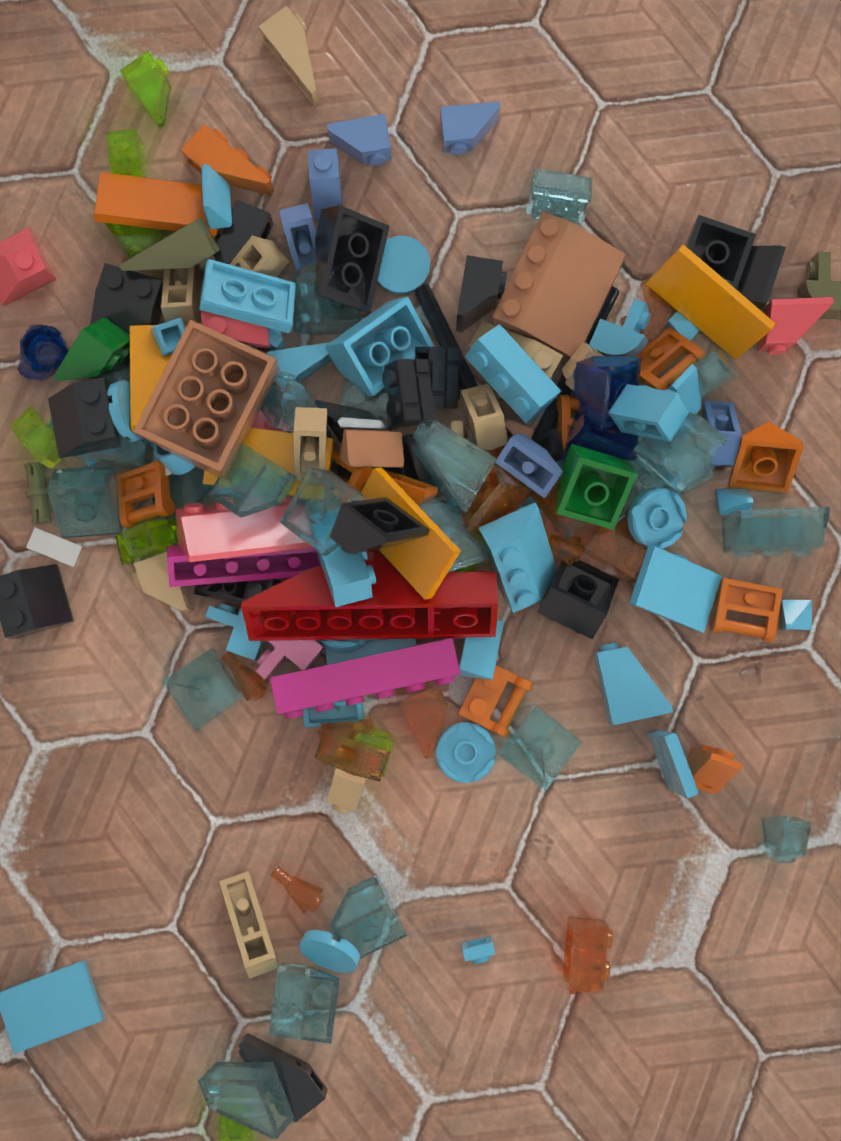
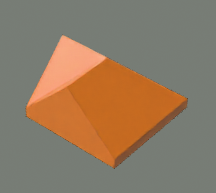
M769 421L744 434L741 437L728 487L788 493L804 447L803 441Z

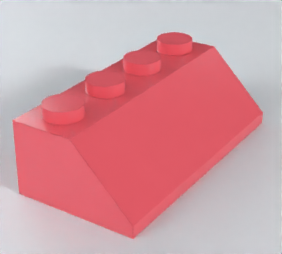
M277 494L276 498L264 499L262 496L247 497L246 501L243 502L222 499L217 500L215 505L203 506L202 503H188L184 505V508L176 509L178 544L189 562L314 547L305 505L298 497Z

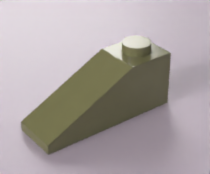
M199 218L120 264L119 267L122 271L184 269L198 264L201 269L205 267L207 259L216 260L213 254L218 252L220 248L203 219Z

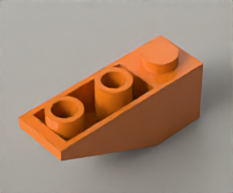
M203 124L182 147L181 152L185 161L201 175L203 164H208L230 186L271 195L274 192L270 173L260 165L256 168L249 162V156L239 147L232 148L227 143L228 140L224 134L216 128L212 131Z
M703 744L701 749L691 747L687 758V763L697 788L714 795L741 770L743 764L733 760L735 754Z

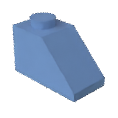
M500 101L441 107L440 122L443 152L451 153L452 155H463L467 151H473L498 121Z
M385 114L327 124L330 143L363 165L378 166L386 163L388 160H392Z
M337 148L307 151L315 221H319L321 209L339 205L343 206Z
M308 203L279 210L297 277L302 278L316 274V231Z
M704 400L701 431V451L704 463L715 466H734L742 437L734 402Z
M523 433L512 436L495 461L496 464L543 498L548 496L563 474V471L548 451Z

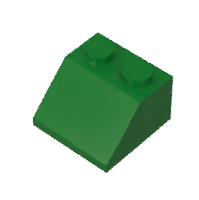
M106 317L83 328L53 378L56 381L96 377L107 370L112 372L119 363L123 365L130 357V335Z
M571 444L561 469L563 474L559 479L555 512L558 515L614 530L637 477V472L628 460Z

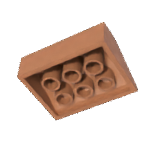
M542 211L492 316L494 325L498 326L500 324L505 330L536 340L570 359L582 342L586 343L626 258V254L576 224Z
M190 319L133 432L194 466L225 480L279 372L277 359Z

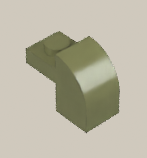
M819 251L806 265L805 277L807 280L797 289L798 297H833L834 303L820 318L841 320V281H830L831 252Z

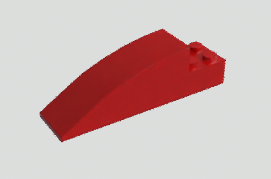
M380 550L367 551L368 559L364 561L366 566L372 565L376 577V583L371 584L373 598L335 607L322 565L307 569L243 601L241 604L249 641L496 637L498 613L497 573L483 570L474 572L448 571L434 596L425 600Z

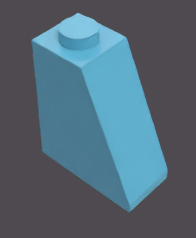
M617 642L601 645V652L593 653L610 725L673 713L672 705L627 646L619 648Z

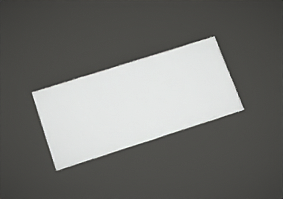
M34 527L26 546L30 550L74 567L83 547Z

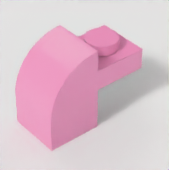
M316 640L268 641L275 649L273 651L267 649L257 661L260 667L256 672L264 679H269L286 658L291 660L301 670H307L325 650V647Z

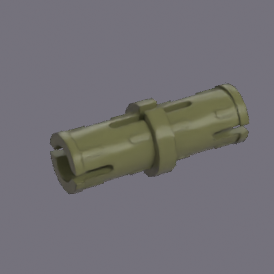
M32 462V466L31 463L24 465L28 484L26 498L30 499L32 524H44V521L46 523L52 522L48 500L51 492L46 485L44 462Z

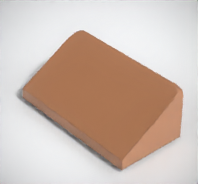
M344 429L339 459L352 467L402 468L404 465L402 433L400 431Z

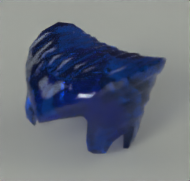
M43 324L29 326V329L20 340L19 374L27 379L44 380L57 372L68 353L67 344L57 328Z

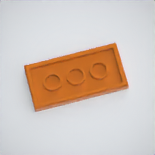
M100 172L94 221L178 231L191 222L202 218L211 235L217 236V229H210L207 224L203 209L202 185Z

